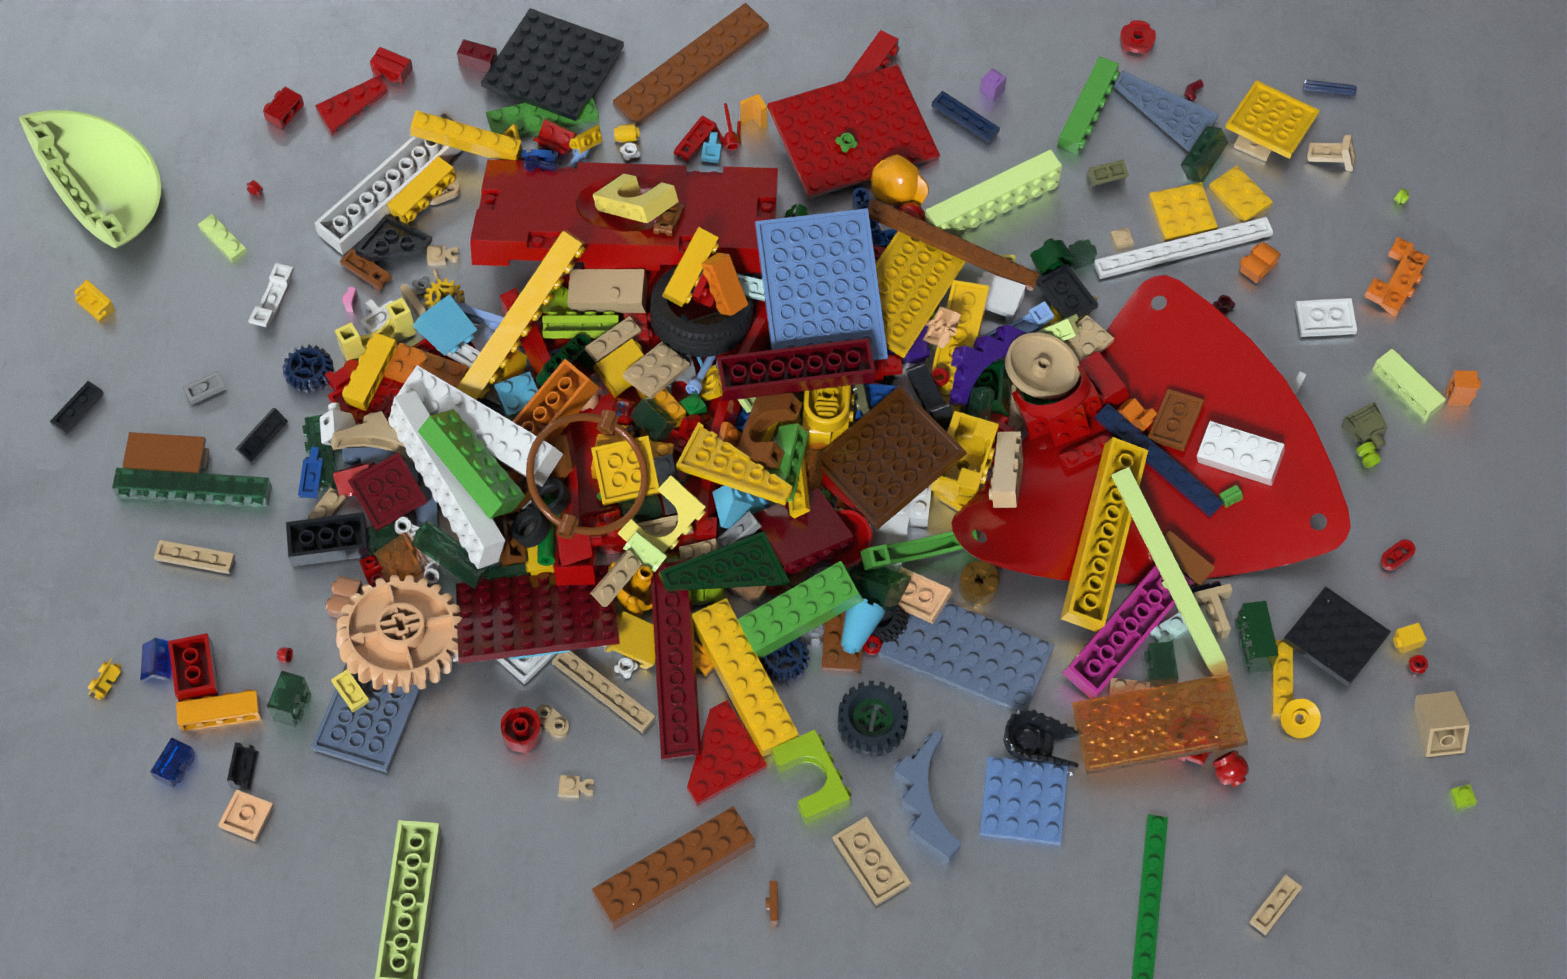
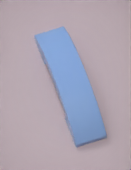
M1044 301L1030 309L1029 314L1009 325L1026 333H1035L1054 318V314ZM997 328L994 329V330H992V331H990V332H988L987 334H985V335H983V336L988 335V336H991V337L995 338L994 335H995V332H996Z

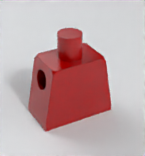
M556 533L561 566L592 557L591 547L602 546L601 535H580L574 533L572 539H565Z

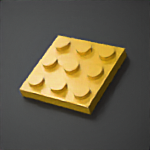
M1202 182L1149 193V199L1165 242L1218 229Z
M649 436L635 438L643 451L648 467L649 477L646 496L660 493L658 491L659 483ZM625 440L591 448L603 505L637 498L641 484L640 467L629 443Z

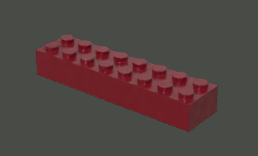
M869 338L719 356L716 363L722 401L873 383L876 373Z

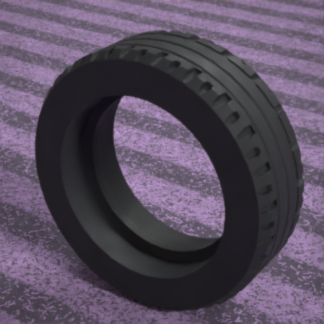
M677 266L667 271L657 280L651 293L650 321L657 337L668 347L689 356L711 357L724 354L744 341L752 325L753 298L746 297L748 305L721 322L707 325L694 324L675 315L670 309L673 302L662 297ZM693 286L690 292L693 293L696 287Z

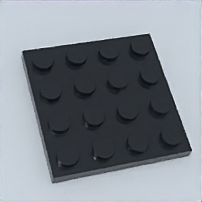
M1325 586L1287 633L1283 642L1349 687L1391 631Z

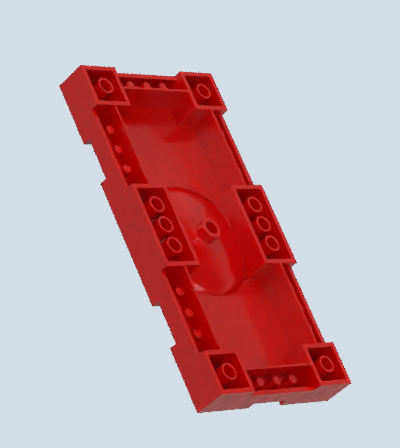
M487 159L481 187L479 209L476 210L470 238L472 265L510 266L511 260L543 261L562 231L567 230L585 242L583 246L586 248L580 258H575L573 261L584 262L585 269H645L660 271L661 265L679 264L696 230L700 227L719 237L716 242L719 246L715 254H729L736 273L761 274L755 221L776 219L778 168L723 166V173L717 171L687 172V165L578 162L577 168H555L552 166L542 167V161ZM622 174H628L637 178L641 191L637 196L645 194L661 182L674 185L679 201L678 204H685V211L673 236H667L666 233L659 235L654 234V224L657 223L660 215L649 223H644L597 211L593 194ZM710 253L708 259L715 254Z

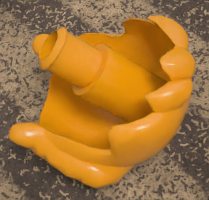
M616 562L610 564V566L608 567V572L615 565ZM643 563L616 595L617 601L627 608L628 613L638 618L642 617L645 611L652 609L651 577L653 576V571Z

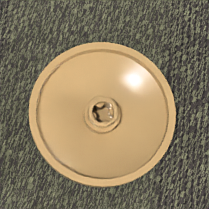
M1024 334L1012 342L1005 356V367L1011 381L1021 391L1035 398L1048 400L1061 398L1074 388L1079 378L1080 372L1077 368L1079 362L1075 353L1062 340L1049 334Z

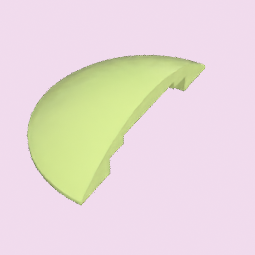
M49 110L19 116L27 139L49 181L73 215L94 236L104 243L117 248L134 239L149 225L155 216L160 202V175L148 150L132 134L108 120L76 111Z

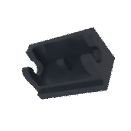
M235 742L227 782L231 788L251 790L259 751H256L253 745H249V748L243 747L241 743Z

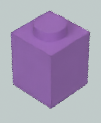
M992 68L981 79L980 92L994 101L1005 90L1006 77Z

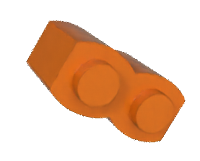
M1263 241L1252 248L1249 256L1245 255L1241 259L1239 271L1257 284L1278 263L1281 253Z

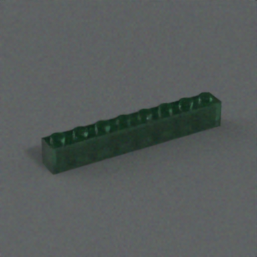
M116 468L112 489L116 497L121 499H128L130 497L140 500L156 499L162 502L175 500L179 503L191 501L197 504H204L206 502L216 505L232 504L238 507L251 505L261 508L262 506H269L272 485L268 477Z

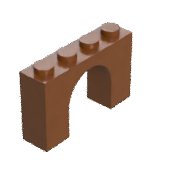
M793 393L756 397L737 449L749 456L750 460L754 463L761 464L764 469L779 468L785 452L774 441L760 442L761 437L767 428L776 422L797 420L802 403Z

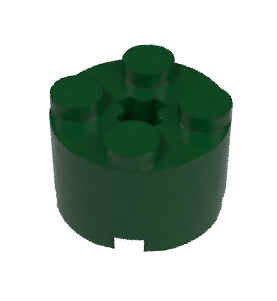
M1053 238L1046 240L1041 248L1034 250L1030 254L1031 260L1041 277L1066 263L1071 268L1073 265L1072 261H1074L1065 243L1062 240H1053Z

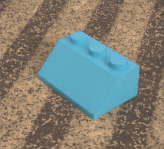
M722 486L712 492L720 525L723 528L729 529L749 511L754 514L770 507L769 500L731 487Z

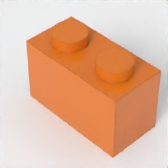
M1454 370L1446 387L1447 405L1471 404L1473 398H1476L1477 390L1481 388V379L1478 378L1477 371Z

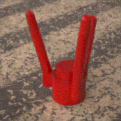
M724 103L729 132L725 134L724 138L718 127L715 129V132L718 133L722 147H726L727 150H735L742 144L741 121L737 122V134H735L732 130L728 105Z

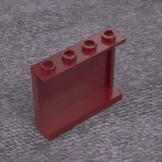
M819 488L808 492L810 511L795 519L790 516L789 502L786 505L777 504L753 514L761 525L758 529L759 532H765L776 556L784 566L786 575L797 573L801 569L814 566L820 561L831 559L837 554L845 553L852 549L854 536Z

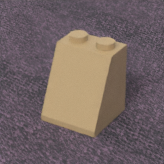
M1449 691L1416 695L1414 713L1425 757L1465 753L1470 724L1456 692Z

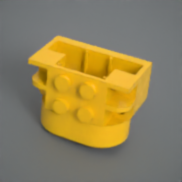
M851 385L805 391L802 427L809 432L805 451L822 452L853 425L855 394L851 393Z
M954 411L947 433L967 454L930 485V490L938 492L947 501L959 505L966 504L981 489L982 484L985 485L988 470L991 468L995 448H993L999 424Z

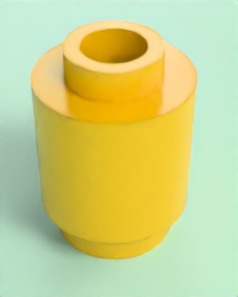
M635 123L614 127L615 142L637 141V137H640L639 126L635 127Z

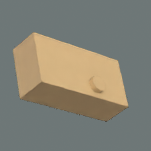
M572 269L567 300L571 312L646 313L648 277L645 269Z

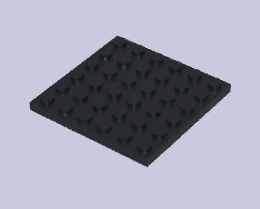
M529 8L482 79L481 87L577 121L623 49L624 41Z

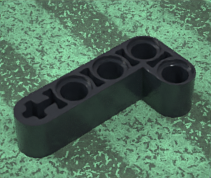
M921 362L907 368L906 374L923 409L943 429L948 428L953 417L952 409L948 402H944L925 363Z

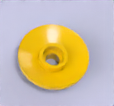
M1298 698L1291 700L1284 706L1280 715V721L1284 731L1290 736L1307 738L1317 731L1321 716L1319 709L1313 702ZM1298 714L1302 715L1300 721L1296 720V715Z

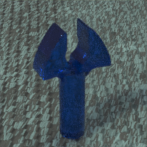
M539 155L526 156L525 160H523V167L531 172L535 168L557 170L556 163L539 161Z

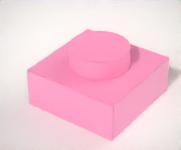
M348 287L347 293L343 295L342 303L345 305L347 312L354 313L358 293L355 287Z

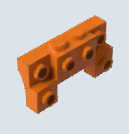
M1397 237L1388 254L1389 257L1400 261L1389 283L1387 284L1374 277L1364 296L1379 304L1395 317L1398 315L1407 297H1412L1416 289L1413 286L1415 283H1420L1424 275L1421 272L1430 257L1413 249L1414 244L1400 237Z

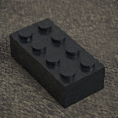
M364 512L286 522L288 558L292 567L370 556L367 521Z

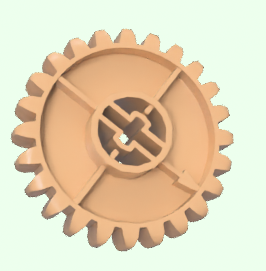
M391 575L390 582L388 583L384 579L378 578L376 579V587L373 588L368 584L363 585L362 595L353 593L350 596V604L344 605L341 609L342 617L338 618L336 623V643L339 648L340 659L342 662L347 663V670L351 674L358 673V679L361 683H367L372 680V686L375 690H379L383 685H387L388 693H395L397 687H402L404 693H410L412 685L415 684L420 690L426 689V680L429 679L433 683H438L441 681L440 672L449 674L452 671V663L459 661L457 623H460L462 618L457 616V613L460 612L461 608L459 605L454 604V598L450 593L442 595V586L439 584L429 588V581L426 578L420 579L418 583L414 582L413 575H407L404 581H400L397 575Z

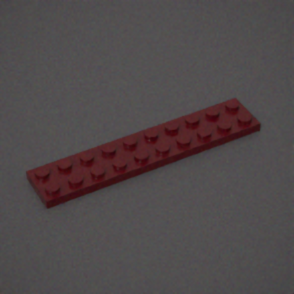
M687 560L663 563L653 572L651 577L662 760L701 755L691 590L666 591L658 575L659 571Z

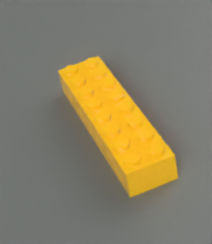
M727 598L693 613L694 631L761 756L764 758L770 755L772 748L798 737L799 733L758 656L754 653Z

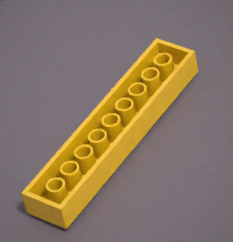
M567 230L562 231L456 389L475 400H482L490 391L488 388L490 383H495L501 375L498 372L500 368L503 369L511 360L509 357L511 352H516L522 344L519 340L522 336L528 335L532 329L530 325L532 321L539 319L543 313L541 310L543 305H548L554 297L551 294L553 290L560 288L564 282V279H562L564 274H569L575 266L573 263L574 259L580 258L586 249L583 247L585 242Z
M1114 437L1104 445L1060 619L1095 632L1105 626L1132 518L1111 475L1129 467L1138 486H1140L1148 450Z

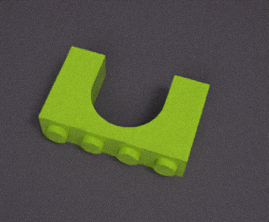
M815 729L771 749V756L780 773L802 763H812L820 767L826 775L827 780L822 789L797 801V808L806 825L849 806L850 797H852L848 786L844 787L841 781L843 777L840 770L835 769L832 764L834 759L830 751L826 752L824 748L825 742L822 735H818Z

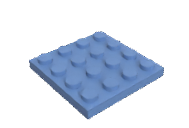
M988 756L980 835L1061 845L1068 766Z

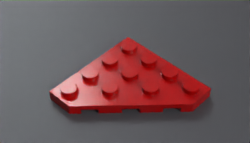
M728 700L709 710L701 737V755L696 756L687 790L697 806L767 768L766 762Z

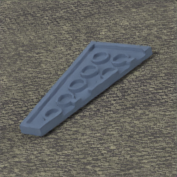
M1123 70L1114 84L1115 89L1194 157L1197 155L1219 116L1216 112Z

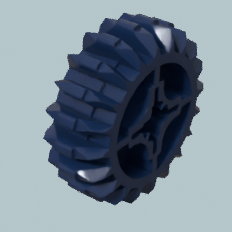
M310 344L307 348L301 345L300 350L294 348V353H288L289 358H284L285 364L282 367L284 378H286L287 384L291 385L293 390L297 388L299 392L304 389L308 394L310 389L316 392L318 387L322 389V384L328 385L329 383L324 374L329 371L334 372V363L330 354L326 353L324 348L319 349L317 345L314 348Z
M801 637L768 654L771 656V659L776 661L775 667L768 661L767 656L759 658L767 675H771L772 681L778 678L779 683L782 682V679H786V682L789 683L791 677L796 681L797 674L802 676L803 670L808 668L806 663L810 662L808 657L809 650L806 649L807 644L806 642L802 643ZM791 647L797 651L799 659L791 653Z

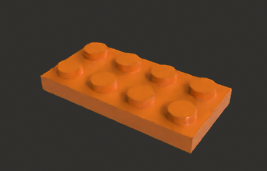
M399 343L384 372V376L405 384L418 365L457 388L469 368L463 364Z

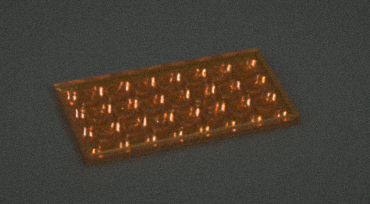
M1230 673L1072 703L1087 775L1248 745Z

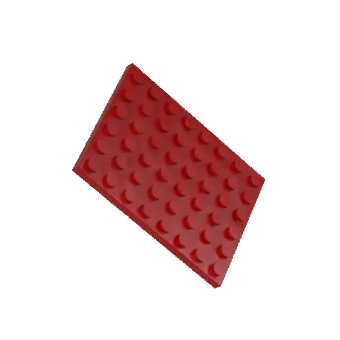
M899 65L777 100L767 105L808 199L871 180L874 167L881 160L892 155H900L915 166L939 159L940 153ZM848 132L853 135L857 146L850 148L848 152H843L841 146L836 143V138Z

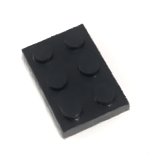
M1067 263L1036 280V285L1062 319L1075 314L1080 318L1098 308L1096 300Z

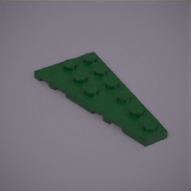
M764 531L666 568L658 573L666 591L788 585L790 583Z

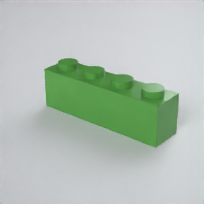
M798 423L779 426L776 444L785 453L779 468L769 469L770 474L777 475L792 486V492L787 502L794 501L809 434Z

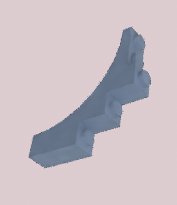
M936 730L933 735L930 733L924 740L925 745L921 750L918 748L914 752L912 759L906 755L903 760L899 759L893 769H895L894 778L908 787L901 795V806L915 816L908 826L910 828L909 836L949 864L960 850L961 842L948 831L939 819L932 805L929 793V766L934 753L943 739V734Z

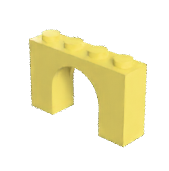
M622 174L593 194L597 211L644 223H649L679 202L674 185L662 182L645 194L637 196L641 193L637 178L628 174Z
M403 298L385 305L388 319L380 329L371 334L359 335L352 322L334 330L341 353L346 362L348 360L359 362L361 354H364L367 349L368 340L373 337L374 333L395 339L396 343L416 334V330L412 326L414 322L411 311Z
M672 475L659 487L658 491L677 509L678 523L676 528L668 535L654 536L644 530L635 520L631 519L618 532L626 542L638 531L661 551L665 552L668 548L672 550L679 543L677 538L682 533L686 535L693 527L690 525L694 519L699 521L706 513L703 510L706 506Z

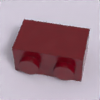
M463 39L457 51L460 66L485 73L488 72L498 57L496 48Z

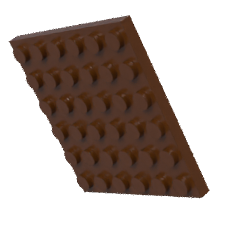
M898 386L812 460L878 530L967 453L901 386Z

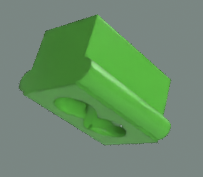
M1237 485L1220 493V500L1225 508L1243 499L1242 492Z

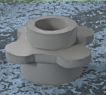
M424 276L422 279L413 280L412 286L415 287L417 295L428 294L426 288H431L429 277Z

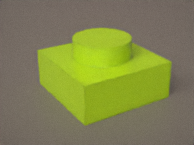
M1470 784L1452 788L1449 791L1456 810L1477 804Z

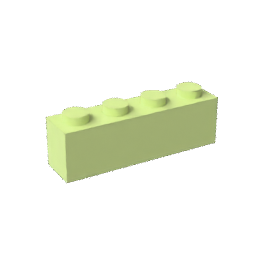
M1390 349L1375 362L1372 370L1426 421L1443 407L1446 401L1443 394L1430 385V382L1423 378L1412 365H1409L1401 354Z

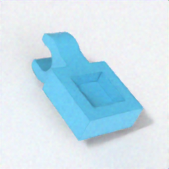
M711 132L709 143H703L702 162L719 163L722 146L717 144V132Z

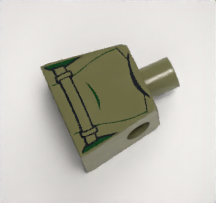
M1375 402L1344 418L1341 427L1360 446L1367 442H1373L1376 449L1379 450L1386 445L1382 437L1385 435L1388 427Z

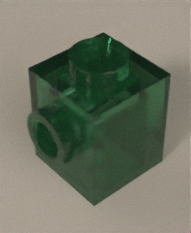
M1089 239L1079 240L1068 246V250L1074 258V261H1072L1073 269L1094 263L1097 250Z

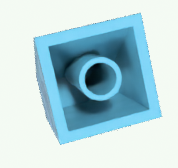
M450 294L421 314L412 325L444 356L449 352L451 354L457 352L461 348L459 346L461 343L465 342L467 344L475 338L474 333L477 331V328Z

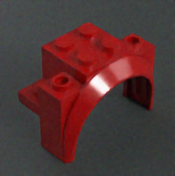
M1083 365L1077 366L1082 378L1080 386L1073 394L1059 402L1035 405L1026 402L1018 391L1012 393L1016 409L1024 422L1030 440L1048 433L1054 446L1057 447L1091 433L1087 417L1099 413L1102 405L1099 395Z

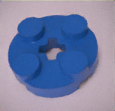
M531 149V152L526 153V150H522L521 158L524 161L542 160L543 164H553L558 159V152L555 151L552 154L551 150Z

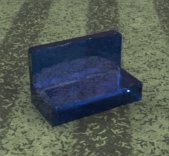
M155 637L142 645L140 681L145 682L150 678L167 681L171 678V661L167 640Z

